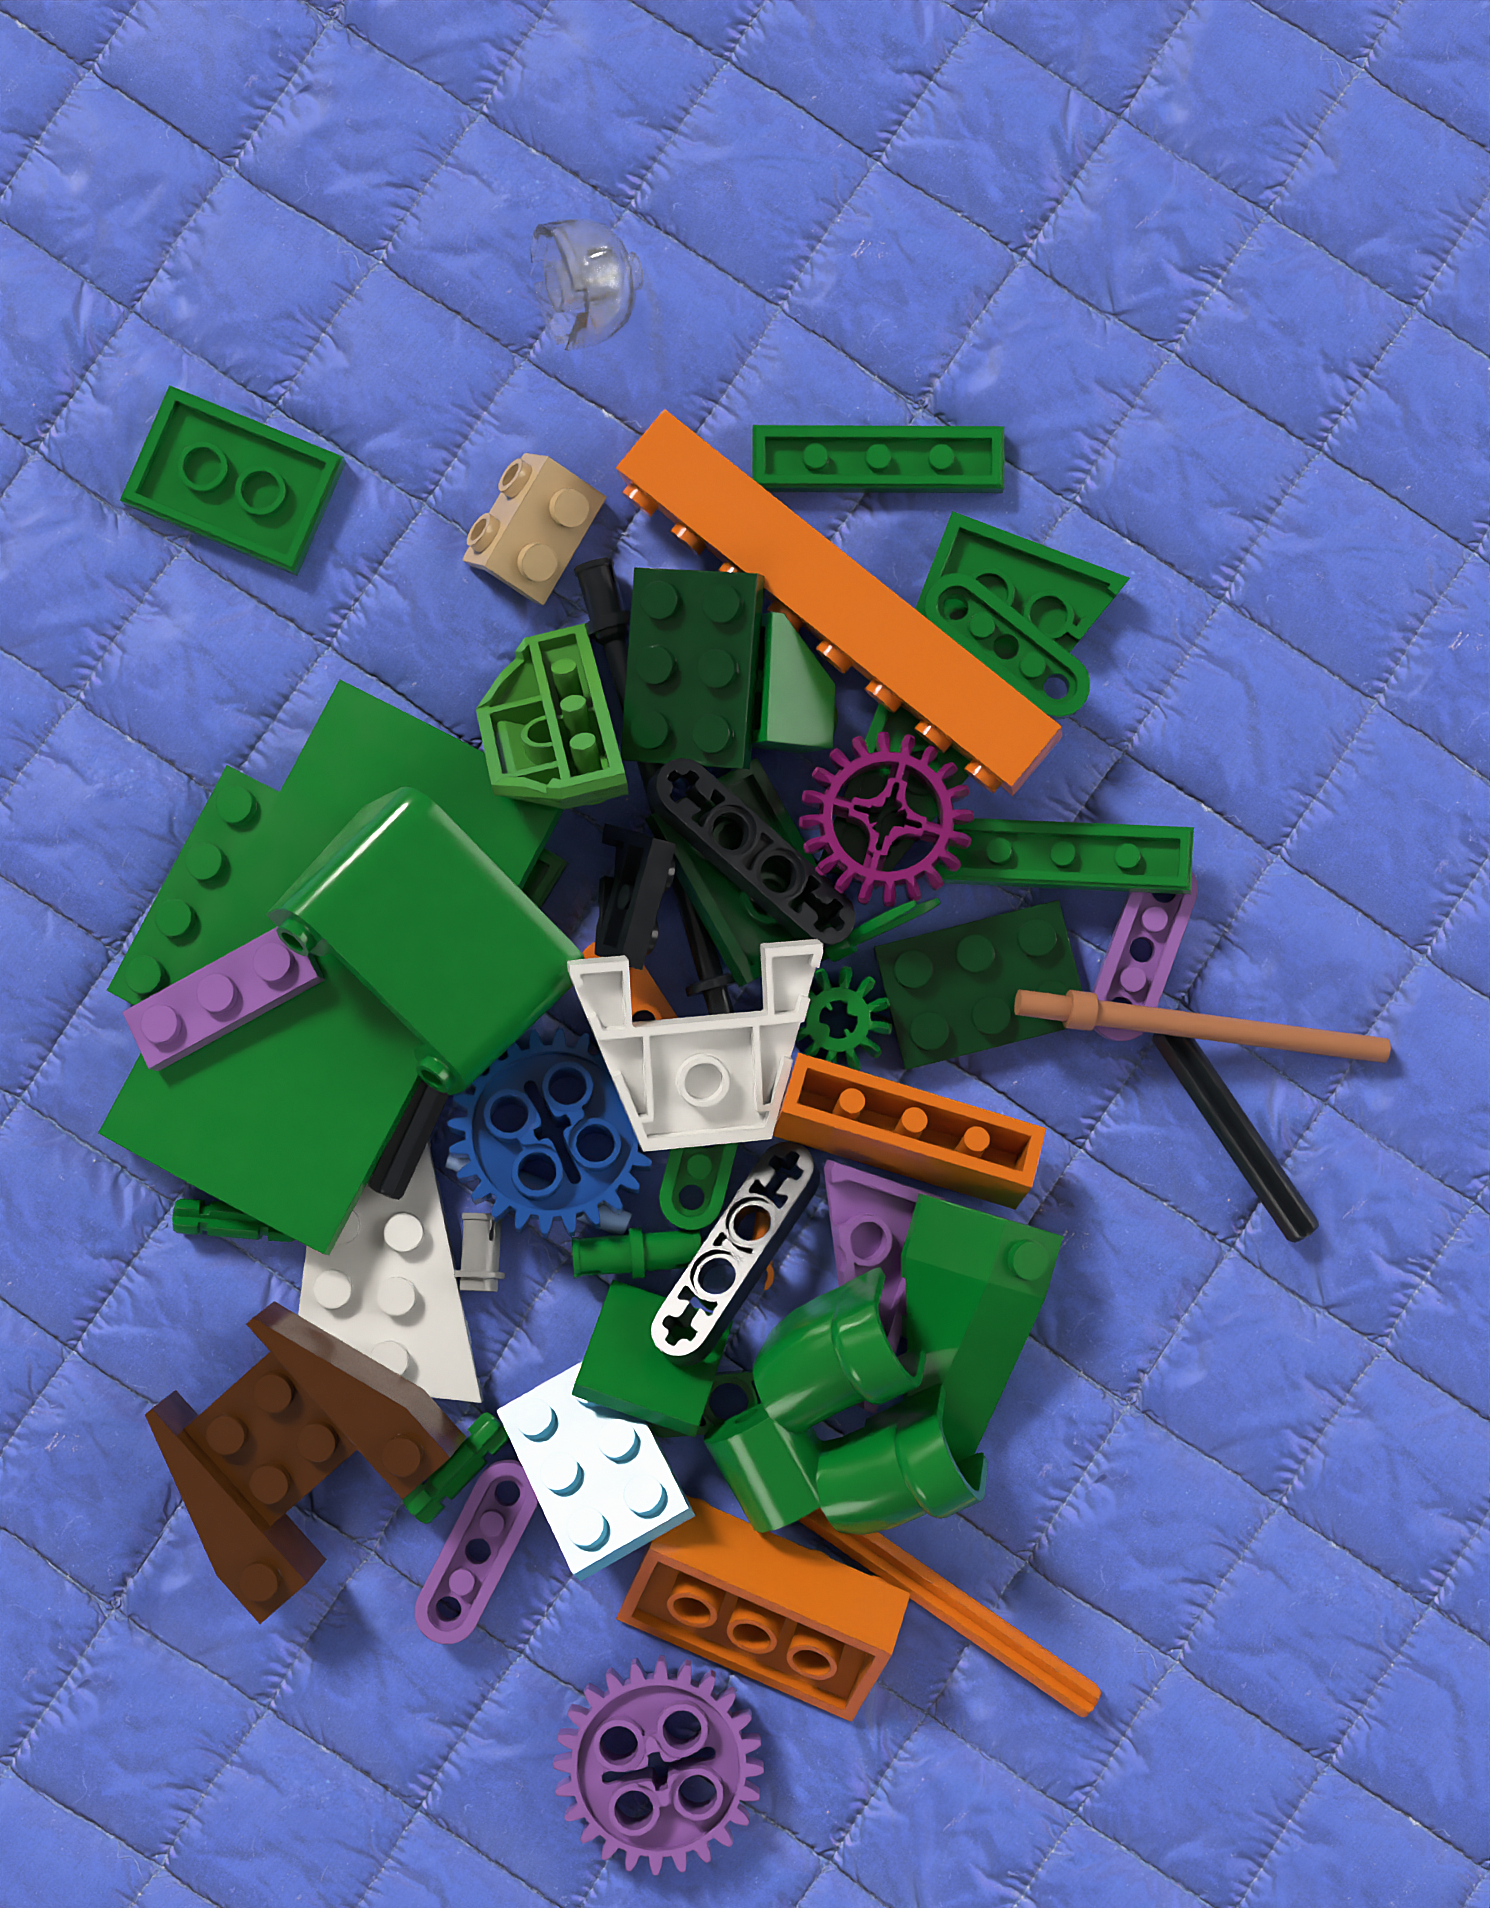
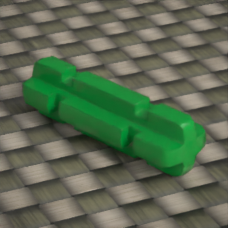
M184 1198L177 1200L174 1205L172 1225L173 1231L176 1233L198 1235L202 1234V1231H207L208 1236L259 1240L264 1235L268 1236V1241L292 1242L295 1240L222 1201H211L210 1205H205V1200Z
M489 1412L482 1413L467 1429L471 1435L462 1442L454 1454L428 1477L429 1479L425 1484L422 1482L403 1499L407 1510L424 1524L431 1523L445 1509L446 1506L442 1501L446 1497L453 1500L488 1463L484 1457L489 1452L495 1456L509 1441L510 1438L503 1423Z

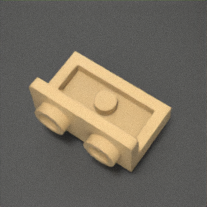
M525 453L521 459L514 460L506 468L498 485L501 493L490 512L480 516L470 529L467 536L469 548L463 556V561L474 568L487 571L532 602L544 605L607 497L549 456Z

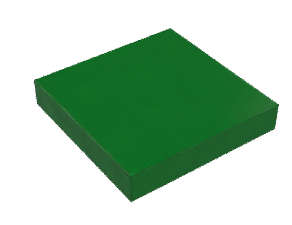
M612 1279L571 1395L695 1438L733 1320L712 1352L703 1361L693 1366L673 1364L663 1356L652 1338L653 1320L667 1298ZM704 1311L707 1316H710L712 1314L710 1312ZM691 1324L687 1328H681L676 1325L671 1331V1335L676 1340V1343L680 1339H687L691 1342L697 1334Z

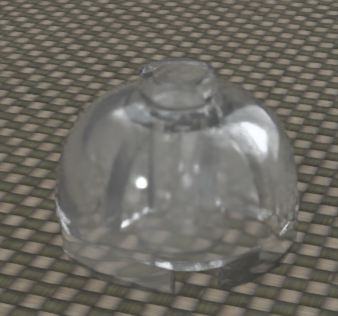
M562 219L538 224L532 236L531 263L543 261L545 281L534 283V289L543 321L551 338L557 345L567 343L565 347L567 351L594 346L611 339L628 322L635 307L636 290H640L643 286V270L637 254L633 251L628 252L624 242L607 225L590 219Z

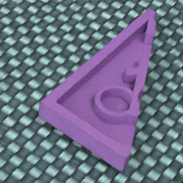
M827 1159L824 1166L838 1285L840 1287L872 1269L881 1267L886 1278L879 1302V1316L886 1337L894 1353H896L902 1335V1315H906V1279L901 1277V1253L919 1193L942 1200L946 1199ZM867 1401L856 1404V1406L876 1413L878 1405Z

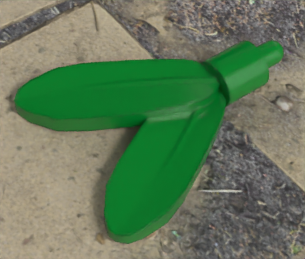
M939 898L923 902L919 905L916 904L915 900H912L853 929L851 934L842 942L824 948L821 962L828 958L836 962L857 952V945L899 927L941 904Z

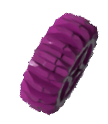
M879 732L876 741L877 752L870 754L866 742L861 736L853 738L852 750L856 759L850 762L841 750L835 748L830 752L829 758L833 766L838 770L837 774L834 776L826 769L816 767L812 773V778L816 783L826 788L824 794L813 790H805L802 795L803 803L819 809V814L805 815L799 818V827L801 829L819 830L820 832L819 837L812 838L804 843L805 853L815 854L825 849L829 857L818 864L816 872L820 876H825L837 866L843 874L837 880L834 889L840 894H843L848 889L852 879L862 883L858 893V902L864 905L868 904L872 896L873 887L883 888L882 901L885 907H893L895 905V887L904 886L906 897L909 901L915 900L917 902L921 899V891L916 880L921 877L934 891L939 890L944 885V882L934 867L939 864L948 871L956 872L961 866L959 859L946 851L948 846L967 849L971 844V837L965 833L953 831L954 825H965L974 820V812L972 810H954L952 804L963 800L969 795L968 786L958 785L949 790L946 788L944 782L956 773L957 767L953 762L945 764L937 773L929 766L935 760L938 753V748L934 745H930L925 749L921 760L910 756L915 745V737L907 734L904 736L899 752H891L888 732ZM890 769L885 788L877 797L871 799L853 797V799L838 796L846 784L855 777L872 770ZM909 775L923 784L931 794L938 811L939 824L927 821V817L914 813L908 807L905 799V790ZM892 789L896 790V796L893 806L898 809L895 817L902 816L904 820L903 825L905 826L904 828L893 826L889 835L885 836L881 849L878 851L876 850L879 833L874 830L877 822L870 824L868 813H880L884 804H887ZM832 815L846 818V822L860 827L866 834L868 845L863 865L853 860L839 844L834 832ZM901 840L918 842L923 840L934 843L931 852L917 864L899 871H882L889 847L895 842Z

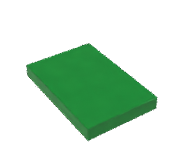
M169 385L120 501L128 507L298 576L346 461L343 456Z

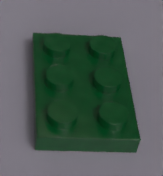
M634 567L621 742V759L623 761L667 764L674 759L686 758L692 759L704 767L750 770L765 576L758 573Z
M757 757L751 760L750 770L734 769L717 779L815 868L817 867L812 854L805 853L803 848L805 842ZM685 796V797H683V798L677 800L676 803H678L679 801H681V800L684 799V798H687V799H689V798H688L687 796ZM711 800L707 801L699 807L701 810L691 817L692 820L698 824L700 818L714 808L715 804ZM656 812L645 819L655 838L676 844L673 854L675 874L737 985L742 987L762 976L760 944L798 940L659 817ZM721 816L715 819L712 833L716 842L725 849H738L742 843L743 836L739 824L730 817ZM775 859L764 861L760 874L764 885L773 892H785L790 884V874L786 866ZM805 886L803 892L789 901L788 905L793 909L795 906L803 903L804 901L801 898L810 893V889ZM825 905L817 910L813 909L818 915L816 922L813 924L817 930L822 931L828 927L833 928L828 922L829 916L832 913L829 907Z
M1059 900L873 947L885 997L888 998L890 1003L888 1009L904 1070L1068 1029L1064 1028L1062 1021L1015 1015L1014 1003L1017 991L1020 989L1065 996L1069 990L1083 991Z

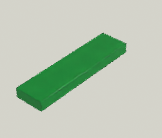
M753 425L752 479L768 492L1003 493L1004 426Z
M974 818L971 823L954 825L953 831L965 833L971 837L970 846L967 849L948 846L946 850L959 859L961 862L959 869L956 872H952L939 864L934 867L946 884L1191 895L1194 827Z

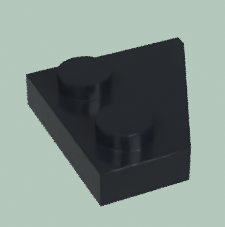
M605 823L602 843L616 847L614 878L603 876L599 879V919L596 925L594 954L599 957L625 955L629 960V967L642 970L646 955L652 952L658 938L659 927L656 917L662 895L671 886L675 875V859L673 854L676 844Z

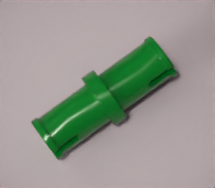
M642 1227L628 1228L629 1234L585 1238L571 1237L574 1278L591 1275L631 1273L632 1279L645 1278V1271L687 1268L701 1248L700 1229L642 1233Z

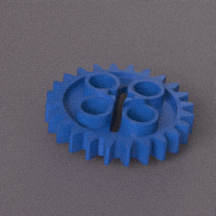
M563 1028L557 1029L552 1045H543L536 1029L531 1030L528 1049L521 1051L516 1042H514L506 1050V1059L494 1061L487 1068L489 1073L486 1076L480 1075L470 1085L475 1091L473 1096L455 1094L453 1097L454 1105L467 1113V1116L448 1120L450 1132L465 1136V1140L449 1147L451 1158L470 1160L468 1164L456 1173L460 1183L479 1180V1185L471 1195L472 1202L477 1205L491 1197L496 1200L491 1212L493 1221H499L509 1211L516 1213L515 1231L521 1234L527 1227L530 1219L539 1220L542 1238H548L553 1221H562L569 1237L575 1236L576 1218L583 1215L597 1229L600 1227L599 1207L605 1205L619 1215L623 1211V1205L617 1192L620 1189L638 1195L641 1186L630 1174L631 1170L650 1171L652 1167V1161L638 1152V1149L641 1147L601 1051L596 1056L589 1053V1034L584 1033L575 1047L566 1046ZM564 1077L575 1078L584 1085L586 1093L577 1103L570 1105L560 1104L550 1095V1088L553 1083ZM531 1082L537 1086L553 1125L556 1128L567 1125V1128L563 1131L564 1147L581 1176L579 1183L572 1184L569 1181L552 1141L549 1138L537 1140L542 1136L541 1118L524 1089L527 1083ZM508 1104L517 1105L528 1114L525 1125L518 1131L511 1133L502 1132L492 1124V1117L496 1110ZM592 1133L603 1134L613 1143L614 1150L604 1161L591 1162L584 1159L578 1152L577 1146L581 1139ZM533 1161H544L552 1166L556 1172V1177L553 1183L546 1189L531 1190L525 1187L519 1180L523 1167Z

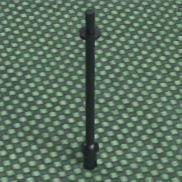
M599 558L576 566L574 573L578 578L590 620L585 623L587 635L591 639L595 638L598 644L604 646L622 713L624 714L631 610L625 609L614 570L613 558ZM637 762L646 797L650 778L664 764ZM671 792V793L669 794V796H670V798L674 801L673 796H672V792ZM648 800V804H649V807H650L651 814H653V813H655V811H654L653 808L650 806V803H649V800ZM675 874L672 888L699 981L685 988L687 997L703 994L709 1015L734 1013L727 987L737 983L731 972L723 974L716 946Z

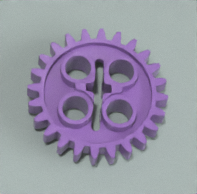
M659 1655L654 1673L646 1674L638 1658L632 1659L629 1679L623 1680L620 1674L612 1667L607 1669L606 1682L608 1690L604 1692L597 1686L588 1683L585 1686L584 1694L591 1707L588 1709L575 1704H571L567 1715L579 1728H562L558 1733L557 1741L571 1749L572 1752L556 1755L553 1761V1768L561 1772L570 1773L571 1776L557 1783L555 1793L556 1796H575L576 1799L566 1809L564 1818L566 1821H575L585 1817L587 1823L582 1830L580 1841L584 1844L599 1835L602 1836L605 1840L601 1859L606 1861L620 1848L626 1851L625 1867L630 1872L637 1864L640 1855L649 1857L653 1875L659 1874L663 1857L672 1856L675 1866L680 1873L685 1872L687 1852L692 1850L705 1863L710 1862L711 1847L709 1841L715 1838L721 1844L730 1847L733 1844V1835L727 1823L731 1821L747 1826L750 1822V1814L739 1803L740 1800L759 1801L760 1788L746 1780V1777H753L764 1773V1761L746 1756L747 1753L761 1746L760 1734L741 1733V1730L752 1720L750 1708L731 1712L729 1708L736 1698L737 1690L732 1686L716 1695L712 1691L716 1678V1672L713 1670L706 1673L699 1682L692 1680L691 1660L688 1659L681 1665L677 1675L668 1673L667 1661L663 1655ZM676 1711H687L698 1718L701 1727L694 1736L688 1739H679L667 1731L664 1724L665 1720ZM622 1726L635 1734L638 1744L632 1751L626 1754H616L605 1747L602 1735L612 1727ZM712 1747L715 1750V1755L710 1758L693 1757L680 1759L698 1752L701 1748ZM660 1752L664 1762H671L669 1763L668 1775L657 1777L654 1767H646L648 1766L651 1753ZM638 1770L612 1782H606L602 1778V1775L608 1771L625 1772ZM692 1775H702L713 1782L716 1791L710 1799L704 1802H693L682 1794L679 1787L686 1778ZM628 1791H639L650 1798L653 1807L648 1814L633 1818L625 1815L620 1810L617 1799Z

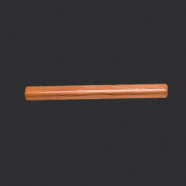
M821 1508L798 1520L878 1577L883 1578L895 1587L911 1593V1600L1079 1717L1088 1716L1097 1705L1102 1692L1096 1683L879 1532L867 1535L840 1533L829 1523Z

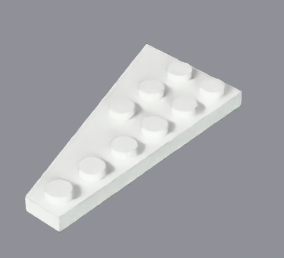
M429 1139L405 1194L401 1199H391L373 1191L367 1183L330 1255H324L306 1246L298 1315L423 1388L430 1397L482 1403L484 1399L480 1380L477 1377L471 1348L472 1341L468 1322L465 1319L458 1277H454L456 1265Z

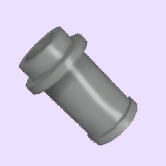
M462 1213V1220L464 1221L461 1270H454V1277L460 1278L459 1290L498 1292L499 1279H505V1273L499 1272L501 1222L503 1218L495 1222L491 1218V1213Z

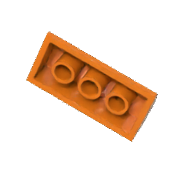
M685 1495L695 1516L648 1543L616 1619L852 1722L892 1656L911 1593L889 1584L881 1577L868 1575L831 1559L821 1551L808 1549L770 1531L763 1533L754 1531L749 1522L714 1508L702 1499Z

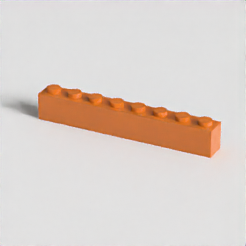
M666 409L660 413L616 466L617 471L627 485L622 494L633 505L649 517H652L656 510H659L675 523L670 533L697 556L706 548L723 562L718 571L758 573L765 576L763 595L772 602L766 609L769 613H784L797 632L801 627H804L819 639L821 643L815 650L840 672L845 674L852 666L871 681L866 686L865 691L887 710L895 713L902 706L920 722L914 730L930 745L937 747L938 751L944 754L951 746L970 761L964 768L965 772L992 794L1001 786L1014 796L1062 738V726Z

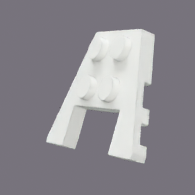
M818 939L760 944L763 1010L639 1022H632L629 960L625 955L567 961L569 976L643 1152L772 1139L793 1063L791 1055L800 1023L805 1020L810 1002L808 994L816 967H820L823 956L822 942Z

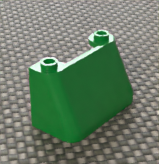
M401 787L363 806L266 913L278 926L276 932L280 940L293 952L301 956H307L309 953L325 956L332 953L421 1041L414 1049V1056L419 1063L416 1067L418 1075L433 1089L443 1093L447 1092L449 1095L463 1092L573 986L568 973L567 961L585 959L575 944L433 800L422 792L410 787Z

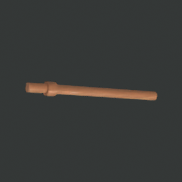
M1019 989L1014 1003L1015 1015L1062 1021L1064 1028L1092 1031L1094 1026H1103L1386 1063L1391 1050L1390 1040L1383 1037L1098 1000L1096 993L1069 990L1065 996Z

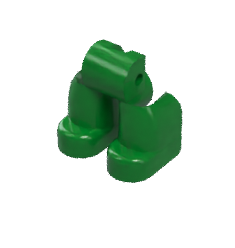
M881 1267L872 1269L844 1285L814 1298L793 1310L780 1321L768 1334L753 1365L752 1375L762 1403L709 1428L704 1435L705 1445L754 1531L763 1533L777 1530L821 1508L827 1520L836 1531L844 1534L867 1535L895 1528L926 1514L939 1519L947 1518L981 1502L985 1497L989 1462L984 1453H976L955 1463L949 1450L942 1427L946 1392L942 1384H936L924 1389L904 1401L866 1418L864 1427L839 1438L823 1441L818 1438L812 1427L860 1402L867 1401L874 1405L883 1404L919 1387L922 1383L926 1356L922 1348H915L896 1357L882 1327L879 1316V1302L886 1276Z

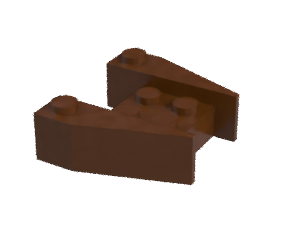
M275 1301L246 1323L270 1352L207 1409L198 1415L175 1390L145 1414L216 1576L259 1624L265 1621L306 1585L327 1560L286 1514L287 1511L356 1450L365 1457L403 1500L444 1464L466 1439V1436L423 1388Z

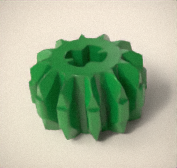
M843 966L841 968L838 987L831 988L829 976L825 969H818L815 971V980L821 993L816 996L809 990L810 1005L805 1017L806 1027L799 1028L795 1043L810 1037L813 1043L802 1054L815 1057L818 1051L822 1049L827 1051L825 1061L837 1064V1053H844L847 1067L859 1071L861 1064L854 1050L856 1046L859 1045L873 1058H878L882 1053L881 1048L866 1037L868 1031L879 1035H889L891 1033V1024L882 1021H871L870 1014L887 1009L890 1006L889 1000L886 997L878 998L866 1004L863 997L873 989L876 983L870 976L861 982L856 992L848 989L852 978L851 967ZM832 1003L846 1005V1015L850 1018H855L856 1025L853 1032L851 1033L848 1029H844L843 1034L845 1038L835 1039L830 1037L829 1026L819 1022L821 1011L825 1009L830 1013L833 1009Z

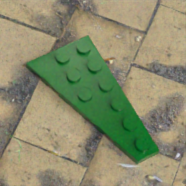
M952 511L915 609L924 616L923 605L926 594L937 579L951 573L967 574L978 580L1070 653L1130 578ZM958 599L948 600L943 605L944 613L950 619L959 620L967 614L965 604ZM1002 638L994 643V652L998 657L1011 659L1016 656L1017 649L1011 640ZM881 704L877 707L865 739L869 754L877 752L876 741L878 733L888 732L890 751L899 752L904 736L907 734L915 737V745L910 756L921 760L925 749L930 744L914 730L920 722L902 706L895 713H892ZM951 746L944 754L938 751L935 760L929 766L937 773L947 763L953 762L956 765V773L944 782L948 790L962 785L969 777L964 768L970 761ZM890 769L872 770L855 777L849 782L844 797L848 799H853V797L860 799L877 797L885 788ZM909 775L905 790L907 805L914 813L927 817V821L932 822L938 815L936 804L925 786ZM892 789L887 804H884L880 813H868L870 824L877 822L874 830L879 833L876 850L880 851L885 836L889 835L893 826L903 828L905 826L903 825L904 820L902 816L895 817L898 809L893 806L896 796V790ZM836 816L833 827L839 844L853 860L863 865L868 845L866 834L860 827L846 822V818ZM901 840L890 846L882 871L891 872L915 841ZM825 849L822 852L819 863L829 857ZM837 866L830 872L838 876L843 874ZM854 879L851 880V881H853V882H856V883H859V884L862 885V883H860V882H858V881H856V880H854Z

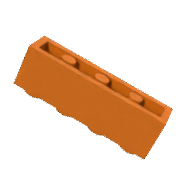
M798 1052L789 1074L772 1136L1016 1210L1033 1186L1047 1128Z

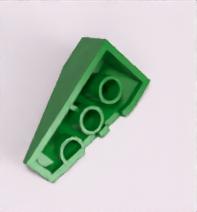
M919 1193L901 1253V1277L906 1279V1315H902V1337L907 1339V1352L915 1348H922L926 1356L922 1383L919 1387L904 1393L903 1401L933 1385L942 1384L946 1392L942 1427L955 1463L974 1455L1045 1301L1063 1236Z

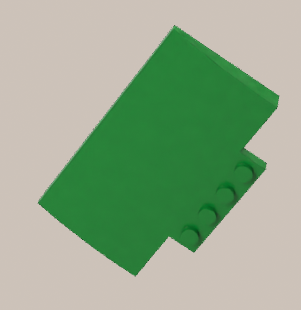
M339 679L280 792L226 765L106 991L132 1005H136L276 928L277 925L266 915L273 905L363 806L401 787L416 789L433 800L521 890L564 809L494 795L484 752ZM332 953L325 956L314 955L325 978L324 981L160 1071L148 1069L140 1053L98 1134L324 1255H330L422 1080L416 1071L419 1063L414 1056V1049L421 1041Z

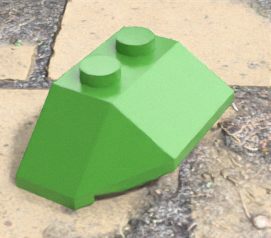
M585 623L524 638L515 650L516 658L498 675L476 708L494 795L561 809H570L586 804H599L607 799L629 794L625 770L590 639L585 629Z

